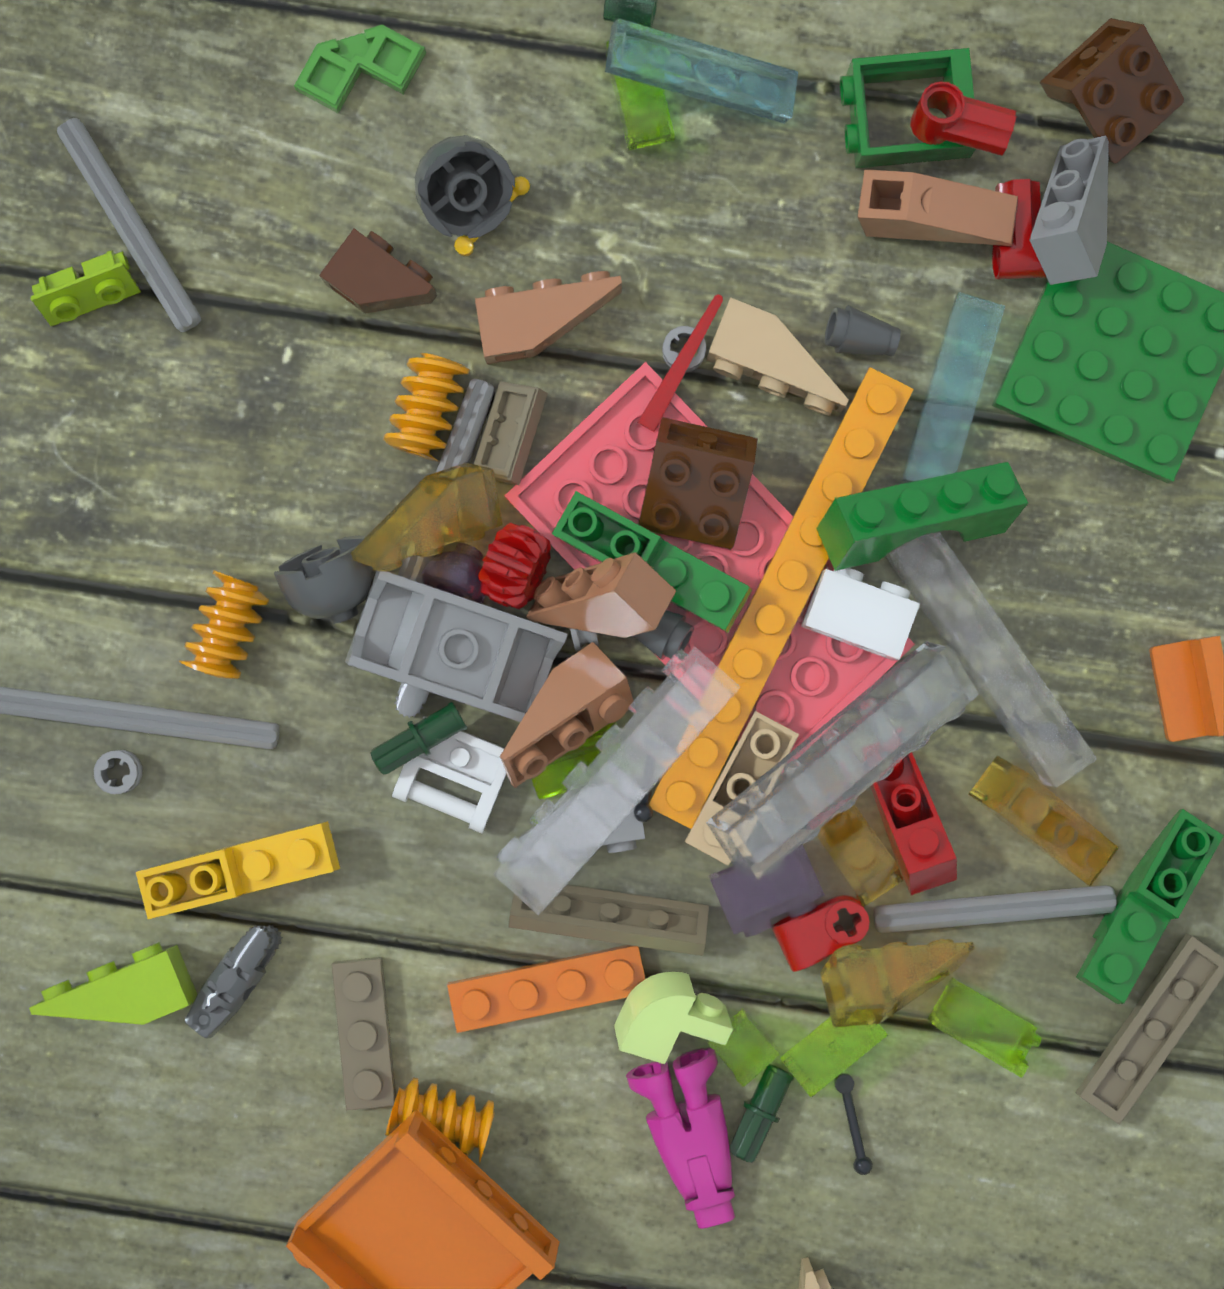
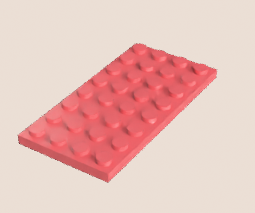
M646 362L524 476L519 485H515L504 495L540 535L550 540L552 548L573 570L579 567L584 569L600 563L552 535L575 491L634 523H639L661 420L655 432L637 422L663 381ZM674 393L663 417L707 427L684 401ZM753 474L735 545L732 549L655 533L666 542L748 585L752 589L728 633L672 603L666 609L667 611L685 616V622L694 626V630L685 650L677 661L668 657L661 660L657 655L655 656L699 702L793 518L788 510ZM828 558L823 570L828 569L834 572L832 563ZM815 586L736 740L739 742L755 711L798 733L799 736L780 773L898 661H892L801 627ZM909 637L901 657L915 645Z

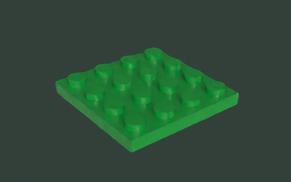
M1107 241L1097 277L1050 285L1047 280L992 406L1165 483L1174 482L1224 368V293Z

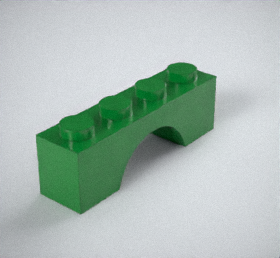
M1003 462L835 498L816 529L832 566L837 571L877 562L899 546L918 537L938 531H958L963 542L1005 533L1027 506L1028 501L1009 462Z

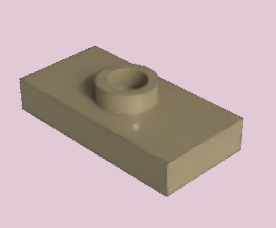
M503 381L499 382L471 473L480 478L515 485L520 484L548 393L538 387Z

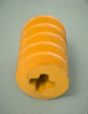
M420 353L423 357L410 358L406 364L418 376L403 377L401 380V385L412 395H398L395 399L396 405L403 409L406 414H392L389 419L390 423L399 429L400 432L386 433L383 440L391 447L402 452L438 461L429 454L430 450L446 449L447 444L435 435L436 431L452 430L453 426L441 417L442 412H457L458 406L447 399L448 393H463L464 388L453 380V376L469 374L470 369L455 361L437 355Z
M213 570L212 574L224 584L222 587L206 588L205 592L216 601V605H200L198 610L209 619V623L193 624L191 629L203 639L201 642L185 643L184 647L196 656L194 660H179L178 662L218 678L238 679L241 676V671L231 663V660H247L248 653L238 645V642H253L256 637L245 627V624H259L263 619L252 609V605H268L269 599L259 591L258 586Z
M413 1077L405 1089L399 1088L385 1136L391 1134L417 1109L453 1144L458 1142L460 1150L466 1156H469L474 1148H477L480 1164L494 1118L493 1101L488 1100L478 1112L475 1107V1096L470 1094L463 1104L458 1106L456 1090L450 1089L441 1101L438 1100L437 1084L432 1083L426 1092L421 1095L419 1094L418 1078Z

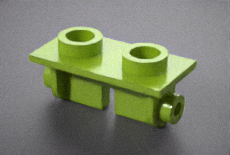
M110 250L106 254L82 262L85 276L77 278L73 267L46 277H39V283L32 286L34 295L31 296V301L49 325L54 326L62 322L72 321L80 315L106 305L116 304L127 297L140 293V288L128 271L131 267L125 253L122 251L115 254L113 250Z

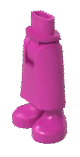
M713 1048L695 1049L678 1056L673 1061V1069L685 1098L683 1101L676 1102L672 1077L667 1063L651 1062L640 1065L630 1070L626 1075L629 1088L649 1099L655 1109L646 1116L648 1127L674 1185L685 1200L686 1210L694 1212L697 1226L700 1229L727 1223L735 1218L731 1199L735 1197L732 1187V1163L721 1098L718 1094H707V1081L718 1065L717 1056Z

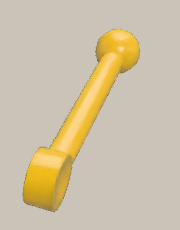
M522 176L515 178V188L512 185L513 193L510 201L513 202L518 195H525L529 191L530 183L527 178ZM464 235L458 237L454 244L455 250L461 256L471 255L475 247L474 242L479 237L468 238V236Z

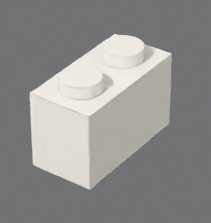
M851 568L834 570V572L828 569L823 570L818 578L801 627L892 661L900 660L920 603L908 599L911 591L888 582H882L880 589L863 583L864 574Z

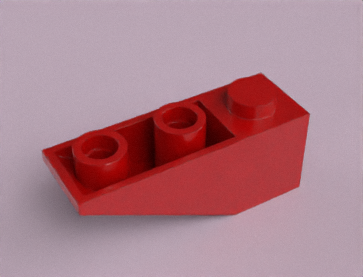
M901 731L858 746V752L890 845L910 895L912 896L957 880L956 855L904 732Z

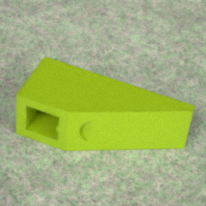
M160 942L132 953L135 962L117 969L115 961H112L86 972L89 981L72 988L70 981L66 980L42 990L41 994L44 1000L29 1007L32 1015L144 1025L191 1005L198 994L178 945L163 950Z

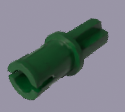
M450 702L444 708L416 724L413 721L408 722V729L373 748L370 752L371 758L383 775L389 774L423 753L426 756L431 755V748L458 732L468 729L454 703Z
M766 1063L765 1071L750 1102L744 1101L743 1106L747 1109L729 1146L730 1153L746 1162L753 1163L756 1160L772 1123H778L780 1120L776 1115L791 1081L794 1080L795 1076L773 1064Z

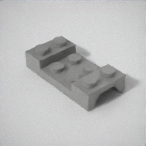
M377 569L345 662L348 665L521 722L547 680L553 660L564 645L568 634Z

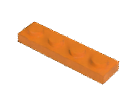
M625 945L448 982L447 988L456 1031L460 1033L627 998L635 986L645 980V974L639 947Z

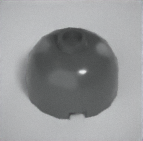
M468 135L448 137L433 145L421 158L414 177L416 199L429 224L443 235L453 237L452 234L457 236L467 235L468 238L481 237L496 229L509 214L512 206L510 201L513 193L512 185L515 188V178L505 158L484 140Z
M357 535L337 539L340 549L332 547L322 550V545H319L282 563L278 567L279 571H274V575L288 604L299 614L314 619L329 617L332 624L344 622L355 617L359 613L357 605L367 599L376 573L373 555L365 536Z

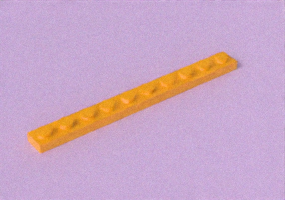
M871 367L867 370L650 799L649 805L652 807V810L692 829L829 558L816 529L835 498L863 491L914 390L913 388Z

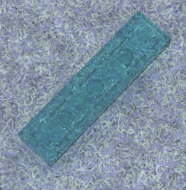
M620 18L611 26L605 68L606 73L784 124L793 117L798 71Z
M958 292L955 296L901 481L909 483L957 472L1005 305Z

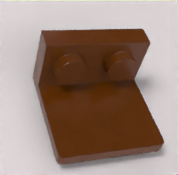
M1113 18L1105 22L1040 81L1042 88L1049 98L1075 104L1094 138L1107 136L1109 141L1108 162L1115 164L1184 103V97L1145 25Z
M662 417L638 525L651 532L732 549L735 545L755 464L758 438Z

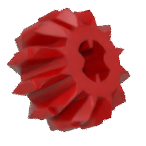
M511 522L496 533L493 543L489 544L488 552L482 559L484 562L483 567L478 574L480 592L488 596L490 600L505 607L510 606L519 610L533 599L535 590L541 584L543 576L547 573L546 567L551 559L550 540L540 535L535 529L523 524L521 526Z

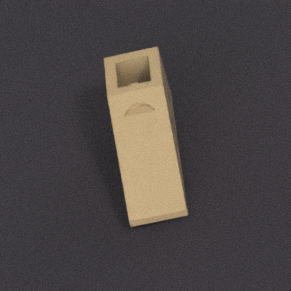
M730 297L706 359L715 363L713 370L736 380H740L742 374L760 381L758 387L761 390L778 397L785 398L788 392L804 398L805 402L803 405L817 413L829 416L832 410L841 413L849 399L780 319L774 314Z
M755 711L685 842L730 866L799 734Z

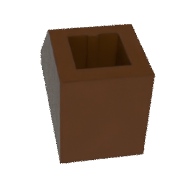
M354 228L319 275L326 286L363 313L430 304L437 297L434 287L430 284L433 276L412 260H409L404 265L390 254L394 248L372 231L365 237Z

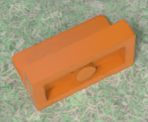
M1220 636L1202 637L1151 647L1149 652L1166 739L1170 742L1202 736H1224V655Z

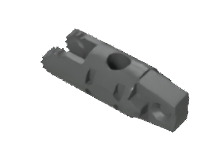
M254 925V927H250L249 931H246V935L242 936L235 947L229 948L216 969L201 987L185 1018V1023L204 1038H212L239 1011L253 989L265 975V967L275 955V950L279 949V945L282 944L281 939L283 937H281V932L278 931V928L268 927V925Z

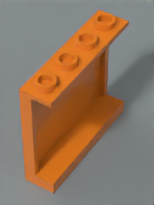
M416 1109L296 1222L286 1247L293 1253L294 1258L300 1265L311 1269L329 1285L330 1289H516L532 1274L541 1280L554 1269L560 1241Z

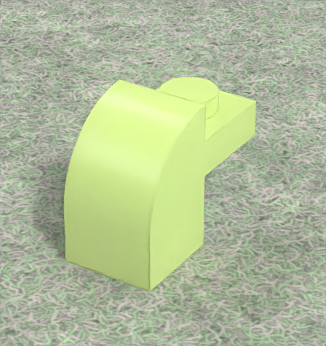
M663 972L650 976L640 982L626 998L614 1024L620 1051L662 1064L666 1063L680 1031L722 1045H726L733 1031L726 1005L710 994L699 993L695 995L689 974L683 972Z

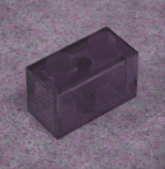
M797 837L708 876L733 934L735 935L743 931L745 937L757 935L771 928L772 923L770 919L788 912L790 918H794L817 907L815 900L825 896L804 846Z

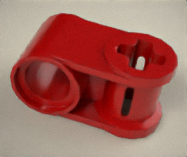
M839 895L812 908L793 913L774 923L771 928L791 971L796 972L813 966L831 954L859 942L868 932L870 921L868 913L859 900L849 895ZM843 908H846L849 914L858 912V916L852 919L854 927L846 931L841 924L833 926V923L839 920L837 912Z

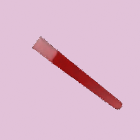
M717 294L712 299L637 422L640 425L655 432L723 302L721 295Z

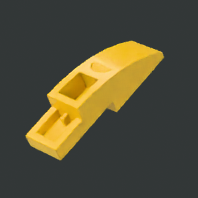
M327 821L136 872L147 919H152L334 872L340 869Z

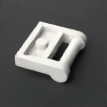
M460 731L431 748V755L426 756L423 753L404 764L392 797L406 802L409 798L470 823L469 829L482 834L507 774L500 759L504 748L467 732ZM423 768L481 792L482 795L478 805L416 781L419 769Z

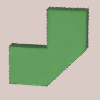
M384 25L372 27L358 35L341 40H336L335 38L318 43L294 87L297 92L339 114L361 72L404 95L426 55V49Z

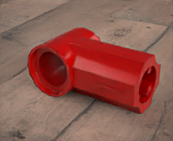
M939 81L930 84L924 90L911 116L910 127L913 134L926 144L936 145L947 140L1003 156L1013 133L1016 111L965 97L957 86L949 82ZM929 108H935L942 111L945 114L946 118L943 119L933 116L929 111Z
M1013 179L1008 182L998 183L995 191L1018 196V206L1012 246L993 245L992 267L995 279L1046 278V274L1030 242L1041 206L1040 182L1032 181L1031 179Z

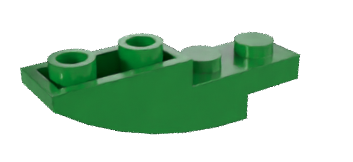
M575 491L552 532L553 536L600 563L608 558L615 559L636 552L676 590L670 603L700 617L727 633L752 591L748 585L666 542L657 534Z
M1180 809L1147 850L1116 897V909L1112 913H1106L1092 936L1096 939V942L1076 978L1114 1003L1124 1004L1170 920L1179 918L1224 835L1186 810Z

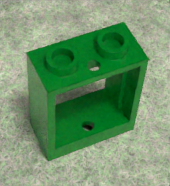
M970 48L854 58L849 65L846 73L847 76L840 77L842 106H850L851 124H845L844 128L845 148L847 154H854L856 169L971 158L975 152V148L947 140L936 145L914 143L870 148L864 84L943 77L944 82L957 86L963 93V96L974 99Z

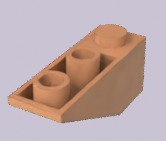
M864 170L858 219L866 237L1012 246L1018 196L914 172Z
M597 271L582 275L581 282L562 285L561 279H546L533 283V290L514 292V288L511 286L486 290L485 297L475 298L483 354L487 365L537 356L622 293L621 276L610 277L608 271Z
M635 552L615 559L608 558L602 563L584 569L579 567L571 573L555 578L553 576L548 577L535 590L533 595L535 602L526 617L532 622L626 638L655 630L676 590Z
M594 642L553 668L501 753L500 759L514 788L526 780L541 774L546 766L568 751L579 748L587 738L609 723L618 721L629 709L635 706L627 677Z

